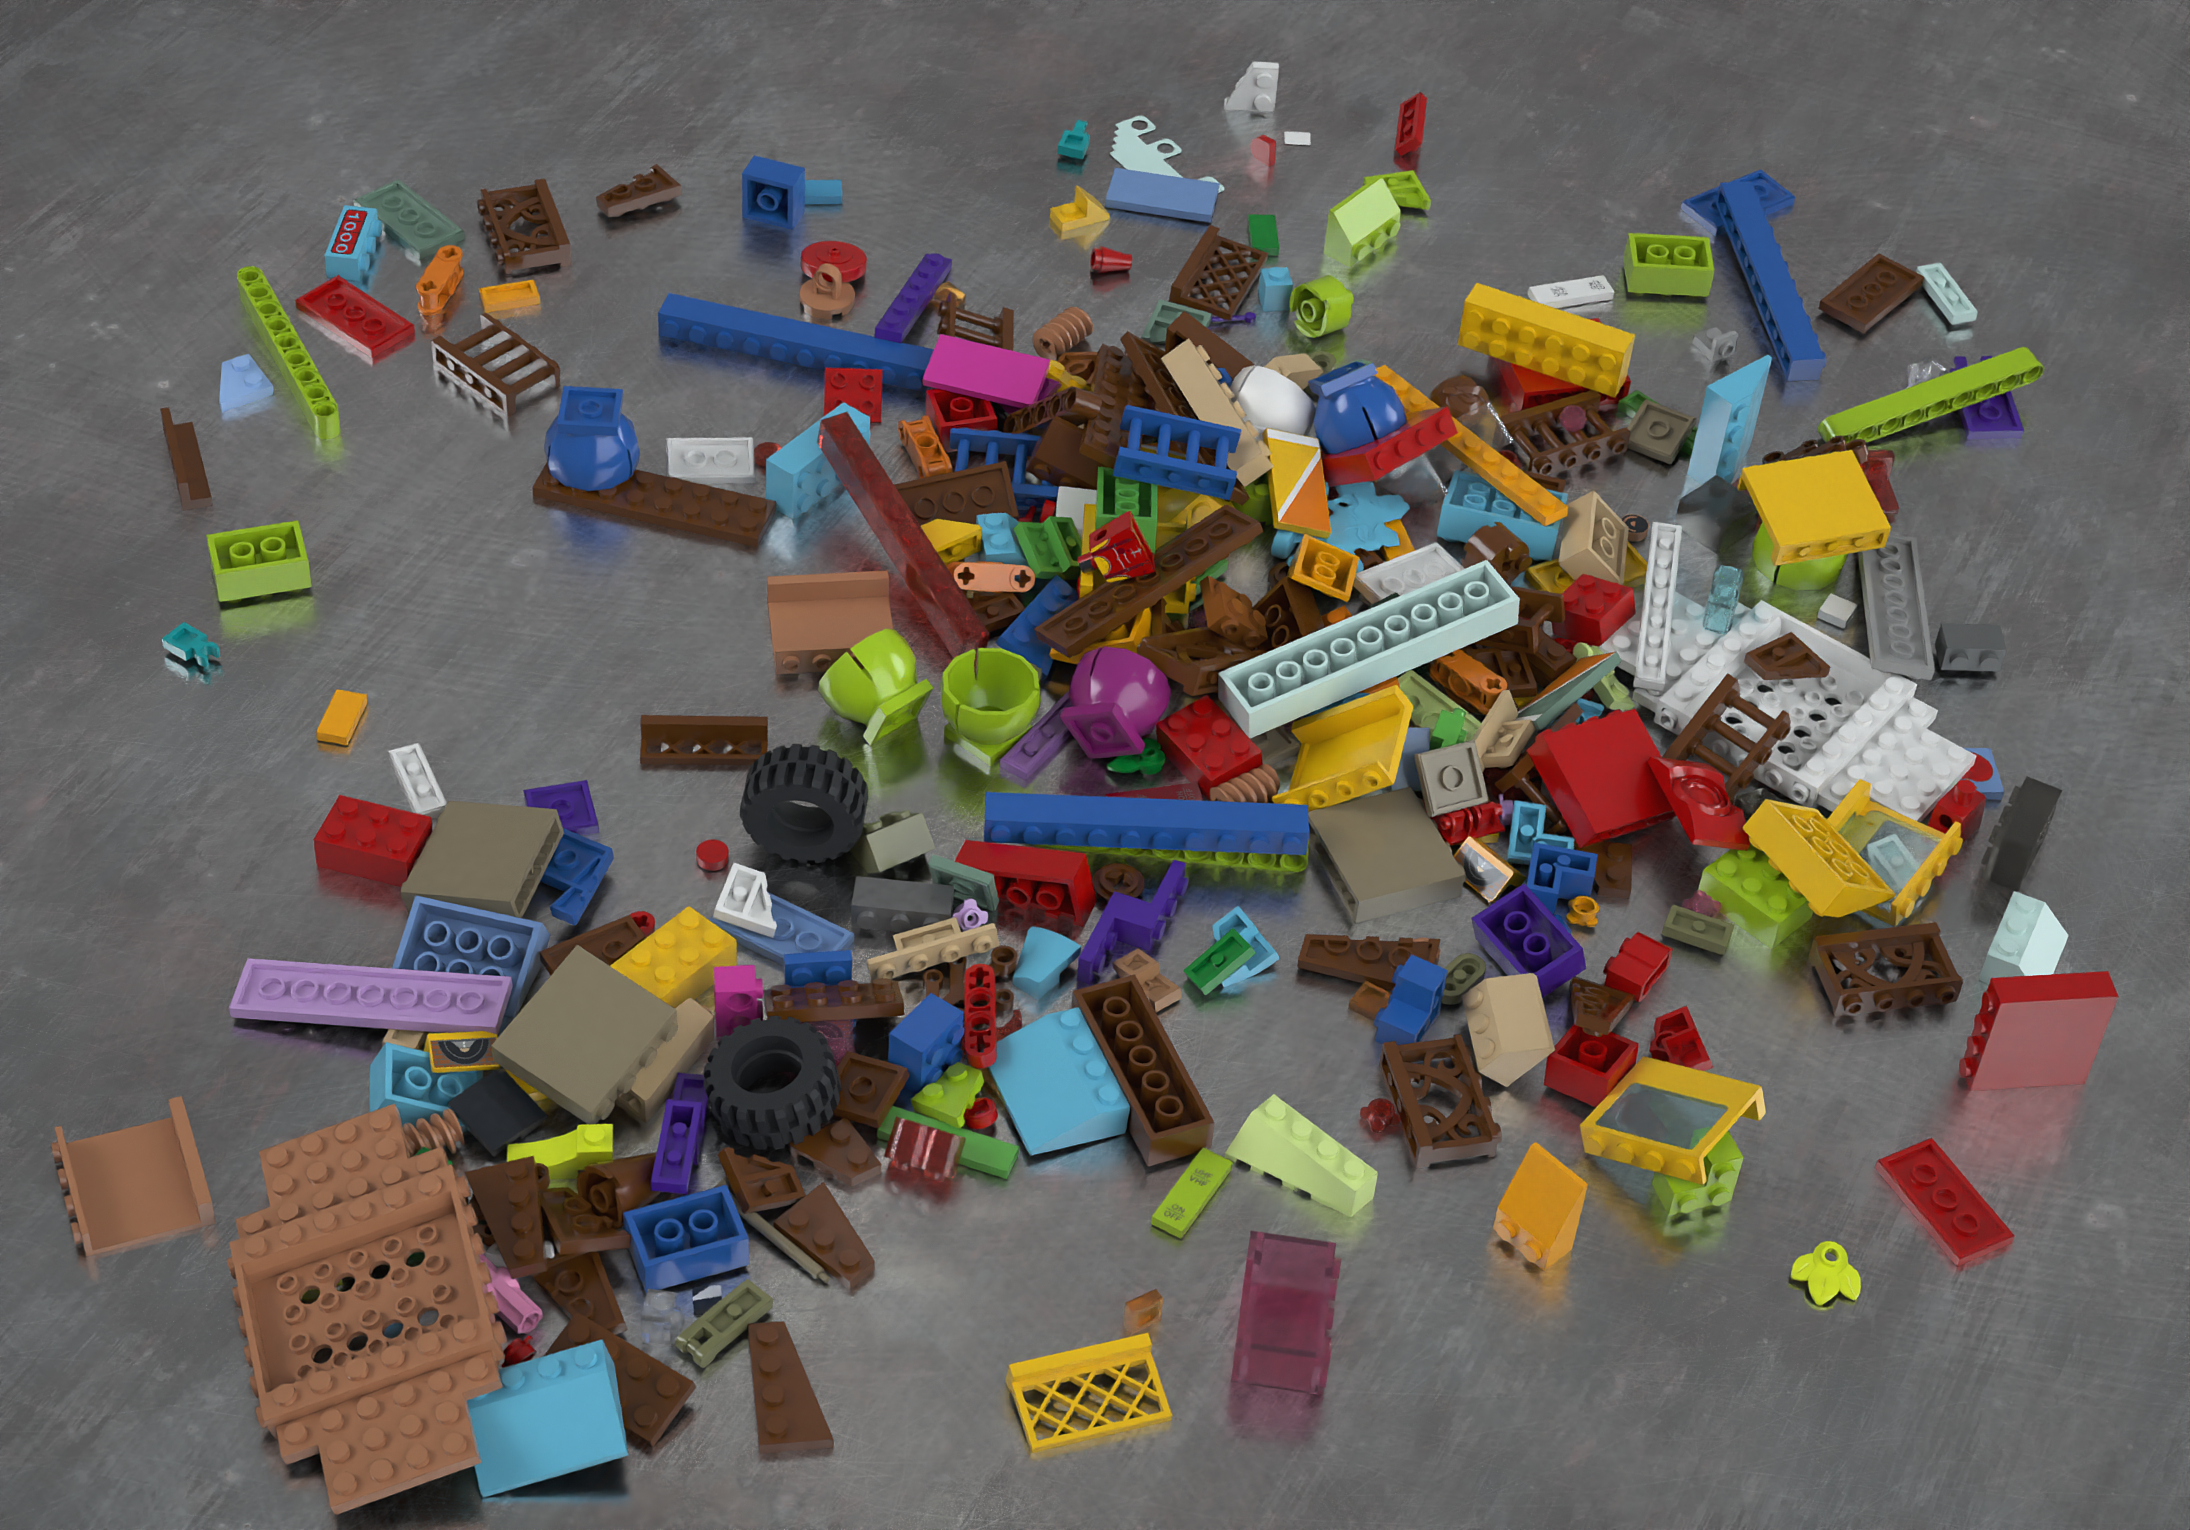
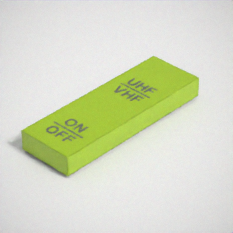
M1202 1147L1152 1215L1151 1224L1182 1239L1232 1170L1233 1162Z

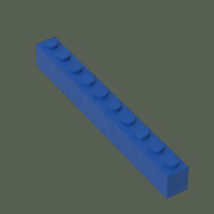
M1751 181L1720 183L1715 204L1786 380H1819L1822 368L1826 366L1825 352L1821 351L1818 335L1813 332L1810 316L1806 315L1803 308V299L1799 297L1796 291L1795 280L1791 279L1788 263L1784 261L1781 255V246L1776 243L1773 227L1769 226L1766 210L1762 209L1759 193L1755 192Z
M672 293L668 294L658 312V335L823 371H825V368L882 369V383L921 392L931 389V387L923 385L922 379L934 349L874 338V336Z
M986 792L984 842L1289 855H1306L1309 839L1308 805Z

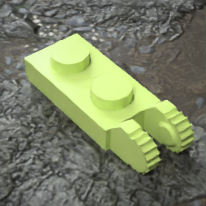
M1582 642L1577 643L1572 651V655L1577 658V661L1583 657L1604 654L1599 650V647L1593 645L1589 647V645ZM1614 669L1593 686V689L1606 708L1613 710L1621 709L1622 712H1625L1635 706L1628 696V689L1619 683L1615 677Z

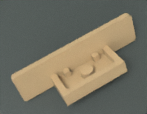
M1509 690L1501 692L1471 739L1475 740L1482 772L1485 768L1490 767L1507 768L1513 766L1535 731L1531 719L1515 721L1518 711Z
M954 917L893 935L897 951L868 959L866 962L871 981L878 978L893 979L899 975L913 971L919 972L933 965L953 962L961 957L975 953H984L998 947L997 930L995 924L991 923L961 932L957 918Z

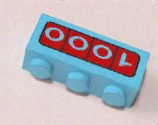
M343 206L324 255L327 278H334L339 275L345 280H361L363 272L369 268V256L375 252L376 237H380L382 232V221L378 220L377 209Z

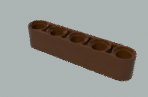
M1069 387L1008 415L1003 425V433H1026L1042 436L1055 415L1076 426H1080L1088 419L1093 420L1097 417L1102 405L1101 396L1077 387Z

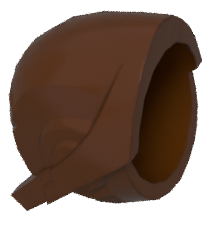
M1456 375L1442 381L1432 390L1429 399L1440 408L1448 406L1451 416L1466 428L1477 424L1490 411V401L1484 388L1477 386L1471 378L1465 375Z

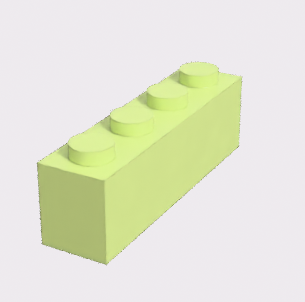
M1275 1094L1250 1113L1225 1152V1158L1233 1162L1239 1159L1251 1165L1250 1170L1261 1175H1264L1266 1172L1282 1180V1185L1292 1190L1295 1188L1302 1189L1311 1194V1199L1349 1217H1352L1374 1197L1378 1172Z

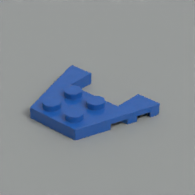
M563 828L564 834L540 882L565 892L550 905L551 914L553 917L575 926L611 865L614 855L612 848Z

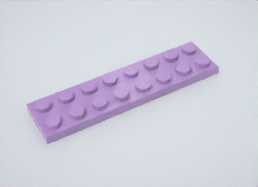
M247 958L231 1000L229 1012L231 1018L440 1033L486 1031L498 1036L513 984L511 977Z

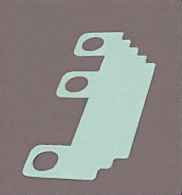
M1136 116L1116 124L1119 130L1114 132L1118 135V137L1113 138L1116 144L1112 145V148L1115 151L1109 154L1128 170L1183 178L1163 160L1181 153L1182 150L1170 139H1162L1146 145L1137 137L1156 128L1145 116ZM1136 120H1142L1148 124V127L1144 130H1137L1131 126V123ZM1163 143L1170 144L1174 147V151L1162 153L1158 151L1157 146ZM1209 176L1199 179L1201 181L1219 183L1215 178ZM1220 184L1219 192H1222L1224 187Z

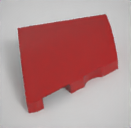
M1687 1005L1655 1019L1653 1030L1656 1035L1651 1041L1649 1049L1652 1055L1651 1058L1700 1071L1713 1068Z

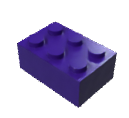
M1525 883L1471 918L1475 939L1508 976L1528 973L1535 974L1542 998L1586 969L1582 946Z

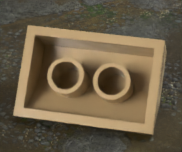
M1593 490L1567 504L1568 515L1563 520L1559 565L1574 580L1578 579L1582 574H1587L1623 585L1629 527Z
M1528 973L1485 978L1462 996L1478 1071L1485 1076L1508 1087L1555 1051L1538 979L1535 974Z

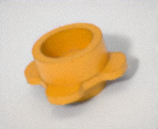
M1578 896L1568 902L1570 912L1567 913L1566 920L1569 923L1582 926L1587 925L1588 927H1595L1598 924L1596 913L1600 911V906L1594 899L1588 896Z

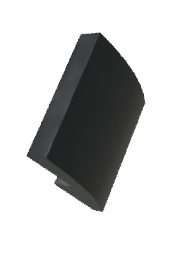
M503 1068L477 1081L448 1103V1109L455 1113L456 1117L493 1157L518 1137L522 1140L548 1119V1115Z

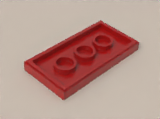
M339 275L295 300L297 309L371 358L415 333L414 324Z
M1932 1138L1877 1160L1875 1169L1956 1267L2012 1244L2015 1235Z

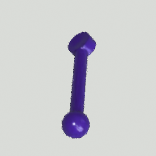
M1247 312L1245 315L1233 316L1231 321L1254 323L1256 315L1253 312ZM1217 316L1211 319V322L1228 321Z

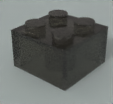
M1716 475L1679 500L1674 525L1682 526L1684 533L1717 555H1720L1755 531L1759 513L1750 496L1741 490L1739 491L1738 488Z

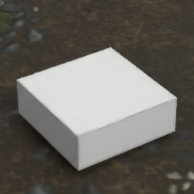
M1830 593L1819 609L1817 618L1845 629L1856 613L1858 605Z

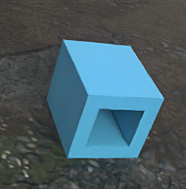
M1288 267L1261 269L1258 297L1263 312L1290 311L1289 303L1293 283Z

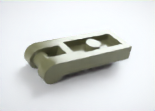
M746 1279L682 1331L675 1341V1347L683 1353L689 1352L693 1356V1361L704 1368L713 1361L718 1352L748 1328V1324L755 1323L773 1308V1298L749 1279ZM705 1336L708 1340L701 1344L698 1340Z

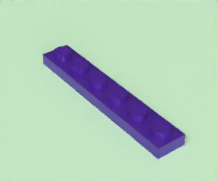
M937 253L925 254L876 325L874 338L897 343L903 342L952 269V259L945 258Z

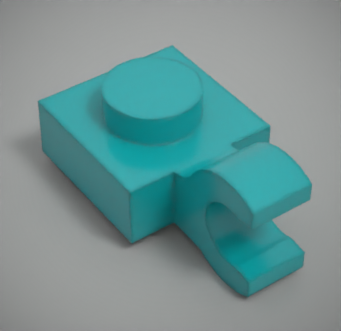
M1077 120L1073 131L1064 130L1058 144L1057 154L1071 158H1084L1090 144V135L1085 132L1087 121Z

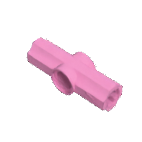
M483 1254L479 1255L481 1263L486 1262L491 1274L492 1283L487 1284L488 1292L493 1291L499 1307V1312L496 1314L517 1334H528L533 1331L542 1318V1309L520 1290L517 1279L511 1278L506 1267L501 1266L497 1268Z

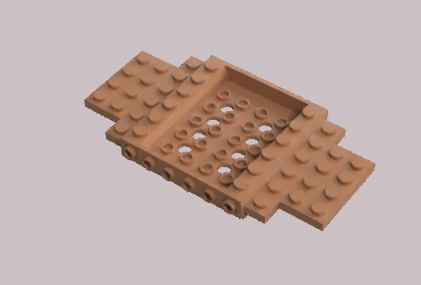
M395 1104L260 1150L259 1155L270 1207L236 1219L239 1239L229 1242L232 1257L227 1258L230 1273L237 1280L238 1285L233 1287V1294L238 1307L242 1308L243 1315L238 1317L242 1334L245 1338H248L249 1345L244 1346V1353L249 1366L253 1367L255 1374L250 1377V1384L255 1397H259L260 1406L255 1408L257 1419L262 1428L268 1427L275 1440L278 1439L281 1456L286 1465L320 1453L330 1507L334 1514L337 1515L481 1463L467 1400L503 1388L497 1365H500L499 1360L504 1359L501 1344L507 1342L501 1322L495 1321L494 1314L499 1312V1307L493 1291L488 1292L487 1284L492 1283V1278L486 1262L481 1263L479 1255L484 1254L485 1250L479 1233L474 1234L472 1226L477 1225L478 1221L472 1205H467L466 1197L471 1196L465 1176L458 1177L452 1164H448L447 1155L443 1147L410 1158L400 1113ZM415 1252L425 1254V1258L420 1265L416 1267L406 1265L407 1258ZM382 1264L390 1266L387 1276L382 1279L372 1278L371 1274L374 1268ZM345 1277L355 1278V1283L350 1290L345 1292L336 1290V1286L341 1279ZM308 1290H320V1295L315 1302L311 1304L301 1302L302 1296ZM430 1310L439 1312L435 1323L429 1326H423L419 1323L421 1316L425 1312ZM393 1323L403 1324V1330L399 1336L395 1338L385 1337L384 1332L389 1325ZM360 1335L368 1337V1342L363 1349L358 1351L349 1349V1344L353 1338ZM330 1348L333 1350L328 1361L321 1364L313 1361L314 1355L320 1349Z

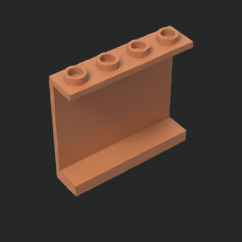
M888 570L767 576V605L776 674L826 672L845 652H848L862 670L864 666L850 648L866 637L883 629H893L889 603Z
M182 1096L168 1099L170 1118L69 1143L65 1142L62 1126L54 1127L57 1142L50 1143L55 1164L62 1162L64 1167L57 1169L61 1189H69L70 1195L64 1196L68 1217L76 1216L77 1222L71 1223L75 1245L83 1243L86 1257L216 1224L211 1196Z

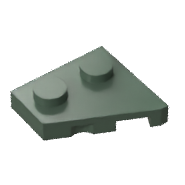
M1159 299L1141 339L1152 345L1165 344L1167 327L1183 311H1186L1207 328L1211 323L1212 313Z

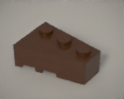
M1183 311L1167 327L1165 352L1167 354L1187 339H1190L1196 347L1201 344L1211 358L1206 361L1208 365L1213 363L1216 368H1225L1232 380L1243 368L1255 365L1186 311Z

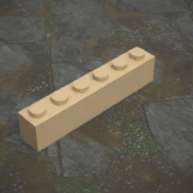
M1187 339L1163 356L1161 360L1199 420L1241 429L1235 453L1228 452L1227 464L1231 470L1237 471L1236 477L1246 487L1274 467L1268 459V456L1272 453L1262 439L1260 441L1256 440L1255 437L1259 433L1251 421L1245 422L1243 420V417L1247 414L1238 401L1234 403L1231 401L1234 394L1225 382L1220 384L1218 381L1222 378V375L1213 363L1208 365L1206 362L1211 358L1201 344L1196 347L1190 339Z

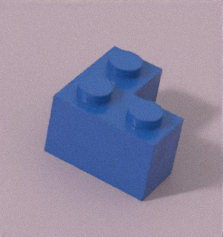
M1534 842L1526 886L1554 915L1558 898L1571 900L1578 896L1590 897L1598 854Z
M1412 954L1404 966L1399 964L1392 978V983L1396 985L1389 997V1005L1386 1009L1381 1008L1374 1020V1026L1377 1027L1375 1041L1380 1044L1396 1041L1397 1045L1421 1042L1440 1013L1448 970Z

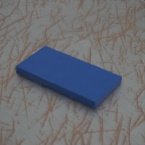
M1761 169L1731 181H1751L1755 192L1759 193L1762 209L1766 210L1767 215L1794 204L1795 196ZM1719 186L1682 201L1680 208L1715 237L1727 232L1715 204Z

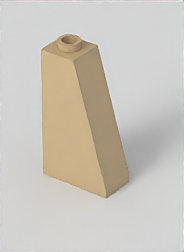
M691 997L674 1008L677 1010L678 1030L669 1042L666 1043L664 1041L657 1049V1055L652 1064L647 1068L642 1067L636 1075V1081L632 1088L626 1094L621 1093L617 1098L645 1123L654 1116L675 1089L678 1072L687 1073L714 1039V1016L706 1006L698 1004Z

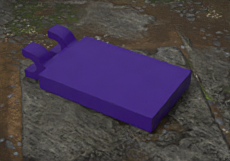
M1955 356L1953 360L1955 368H1951L1949 373L1967 367L1966 357ZM1981 356L1980 362L1990 359L1992 356ZM2011 391L1958 409L1967 439L2022 438L2024 429Z

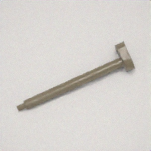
M727 1176L714 1187L727 1185L736 1209L744 1220L816 1279L820 1278L825 1283L830 1280V1277L824 1273V1268L756 1212L743 1214Z

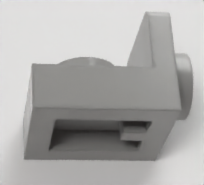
M1715 327L1694 334L1692 343L1711 362L1734 355L1738 333L1734 330L1723 334Z

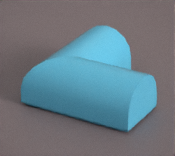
M1514 801L1507 862L1529 865L1534 842L1574 850L1575 839L1543 833L1546 805Z

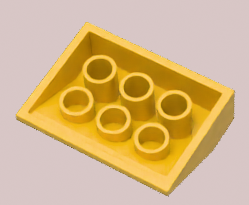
M1765 799L1742 827L1750 836L1749 842L1758 850L1764 851L1770 858L1768 860L1769 864L1775 870L1784 873L1789 879V886L1795 892L1804 895L1809 901V908L1821 917L1825 915L1839 918L1891 900L1896 895L1817 809Z

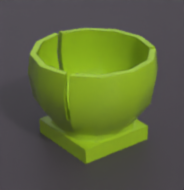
M1762 521L1752 544V556L1758 571L1771 582H1774L1778 566H1774L1770 558L1774 544ZM1848 554L1780 565L1776 584L1797 591L1820 590L1837 581Z
M883 629L866 637L850 648L864 666L862 670L848 652H845L830 666L819 681L818 691L832 710L842 718L866 725L867 729L863 737L870 746L916 719L934 689L927 679L917 683L916 657L907 641L895 629Z
M978 648L976 678L974 668L976 652L974 649L954 657L942 674L940 682L941 703L944 717L949 722L944 726V736L991 766L1002 758L1032 728L1031 723L1036 718L1041 697L1038 672L1023 656L1002 648Z

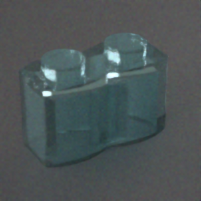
M1720 565L1714 571L1703 617V627L1705 630L1727 634L1731 630L1744 579L1741 569Z

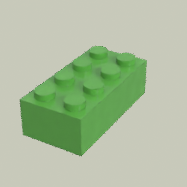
M1098 467L1095 530L1125 512L1131 511L1149 547L1155 553L1157 485L1113 476L1114 469Z

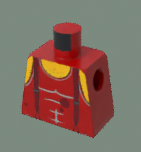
M1131 511L1125 512L1093 531L1089 535L1090 552L1078 557L1079 566L1084 574L1099 568L1107 582H1115L1155 572L1154 554Z

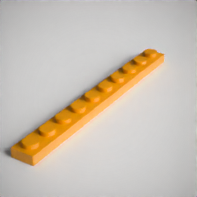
M1383 365L1376 368L1377 374L1373 376L1394 388L1403 403L1405 413L1440 408L1388 366ZM1452 417L1458 433L1440 443L1441 446L1544 527L1568 515L1567 505Z

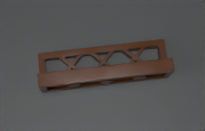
M169 407L160 408L164 437L182 510L186 511L213 506L193 422L173 425Z
M641 715L640 764L751 766L761 755L768 752V717ZM648 746H661L665 749L661 753H647ZM684 747H694L697 751L692 754H684L680 750ZM716 747H725L729 751L724 754H715L711 750ZM747 748H761V754H746L744 750Z

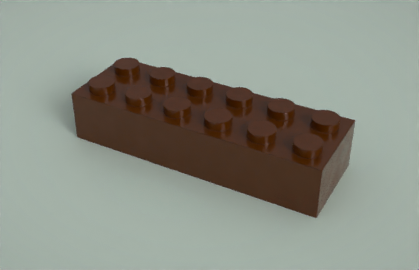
M1135 974L1074 990L1072 992L1071 1009L1079 1007L1130 1105L1127 1127L1147 1166L1197 1153L1202 1147L1211 1149L1215 1122Z

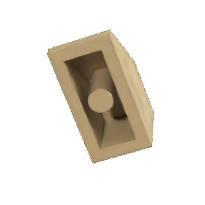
M1306 353L1274 357L1264 366L1293 381L1302 390L1309 385L1307 381L1323 373V370Z

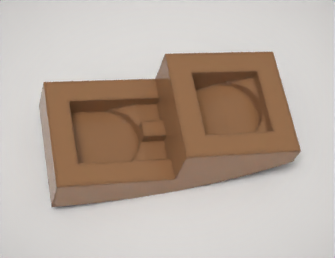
M1139 948L1112 962L1113 968L1120 978L1135 974L1155 1013L1182 998L1181 988L1160 974L1159 962Z

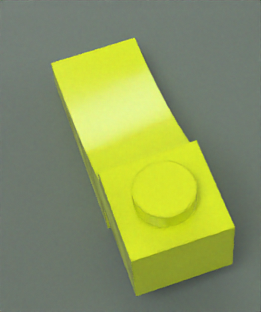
M613 1124L577 1125V1130L555 1138L529 1143L508 1144L507 1162L534 1156L536 1163L547 1166L550 1179H577L578 1170H584V1167L589 1164L613 1160Z

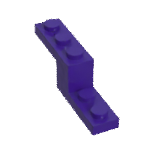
M1173 860L1151 903L1114 891L1078 958L1077 981L1089 984L1095 972L1100 973L1102 971L1106 958L1105 953L1107 950L1112 951L1116 941L1150 951L1155 939L1161 940L1166 927V918L1173 917L1177 906L1176 899L1178 895L1183 896L1187 889L1189 879L1184 877L1186 863Z
M679 1072L677 1074L673 1100L667 1099L652 1174L651 1191L687 1194L692 1164L698 1165L709 1105L704 1087L705 1079L701 1074Z

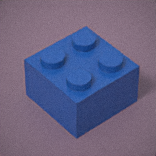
M754 155L742 173V218L793 230L805 212V168Z
M930 993L889 1033L888 1063L908 1069L909 1078L904 1088L914 1094H918L926 1085L935 1083L950 1066L960 1062L963 1056L964 1012L933 993Z

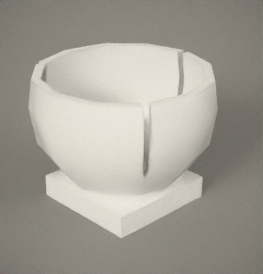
M1258 365L1245 367L1238 373L1230 387L1234 394L1231 401L1233 403L1238 401L1247 414L1243 417V420L1245 422L1250 420L1259 433L1255 437L1257 441L1263 440L1262 433L1266 428L1303 436L1309 434L1313 426L1316 408L1311 398L1296 383L1274 370Z

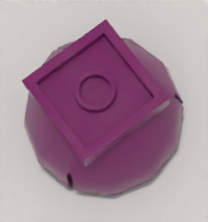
M1099 647L1085 653L1078 663L1068 692L1072 707L1064 708L1060 718L1089 759L1141 754L1145 746L1141 736L1151 733L1156 727L1157 722L1162 718L1169 704L1171 689L1165 674L1149 659L1123 648L1103 647L1102 649Z

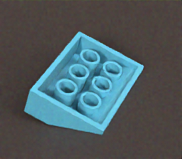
M1769 355L1707 386L1687 475L1711 493L1721 487L1728 486L1732 482L1751 446L1772 357Z
M1455 470L1442 504L1436 536L1442 537L1448 542L1461 541L1467 543L1470 537L1481 527L1488 525L1491 528L1496 526L1494 522H1500L1527 544L1529 557L1532 560L1552 561L1563 518L1544 527L1480 475ZM1546 489L1565 505L1567 504L1569 494Z
M1079 1007L1047 1014L997 1042L996 1061L993 1065L986 1068L1030 1156L1125 1134L1130 1105Z
M603 1340L498 1369L503 1388L467 1400L481 1458V1463L474 1466L482 1497L628 1456L615 1365Z

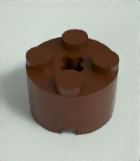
M1494 522L1496 526L1491 528L1485 525L1477 530L1467 541L1464 547L1467 554L1465 560L1461 557V565L1466 569L1488 560L1504 581L1511 586L1512 581L1521 572L1526 571L1532 563V558L1529 557V548L1525 542L1502 523Z

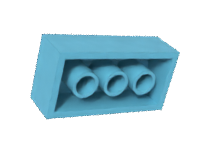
M843 402L767 458L766 499L776 501V510L793 520L801 513L806 512L822 497H826L839 484L847 481L860 468H864L870 459V417Z

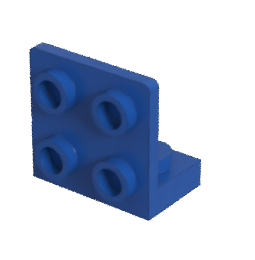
M851 950L784 954V985H789L791 988L805 987V984L812 982L832 986L838 985L841 981L852 980ZM850 1019V1028L856 1026V1019Z

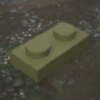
M1673 904L1661 935L1724 955L1735 925Z

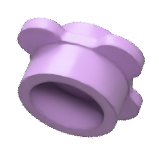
M1499 794V803L1502 806L1503 813L1498 816V819L1505 828V825H1511L1513 801L1503 800V795Z
M972 898L964 900L962 904L957 906L951 918H957L959 927L963 931L977 928L988 921V913L980 910L977 907L976 900ZM969 915L972 916V919L970 921H968L967 919Z

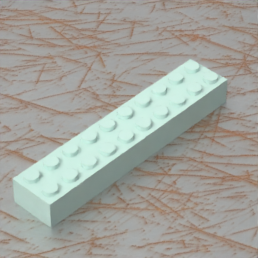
M1485 560L1219 672L1218 698L1250 739L1518 624L1520 599L1488 560Z

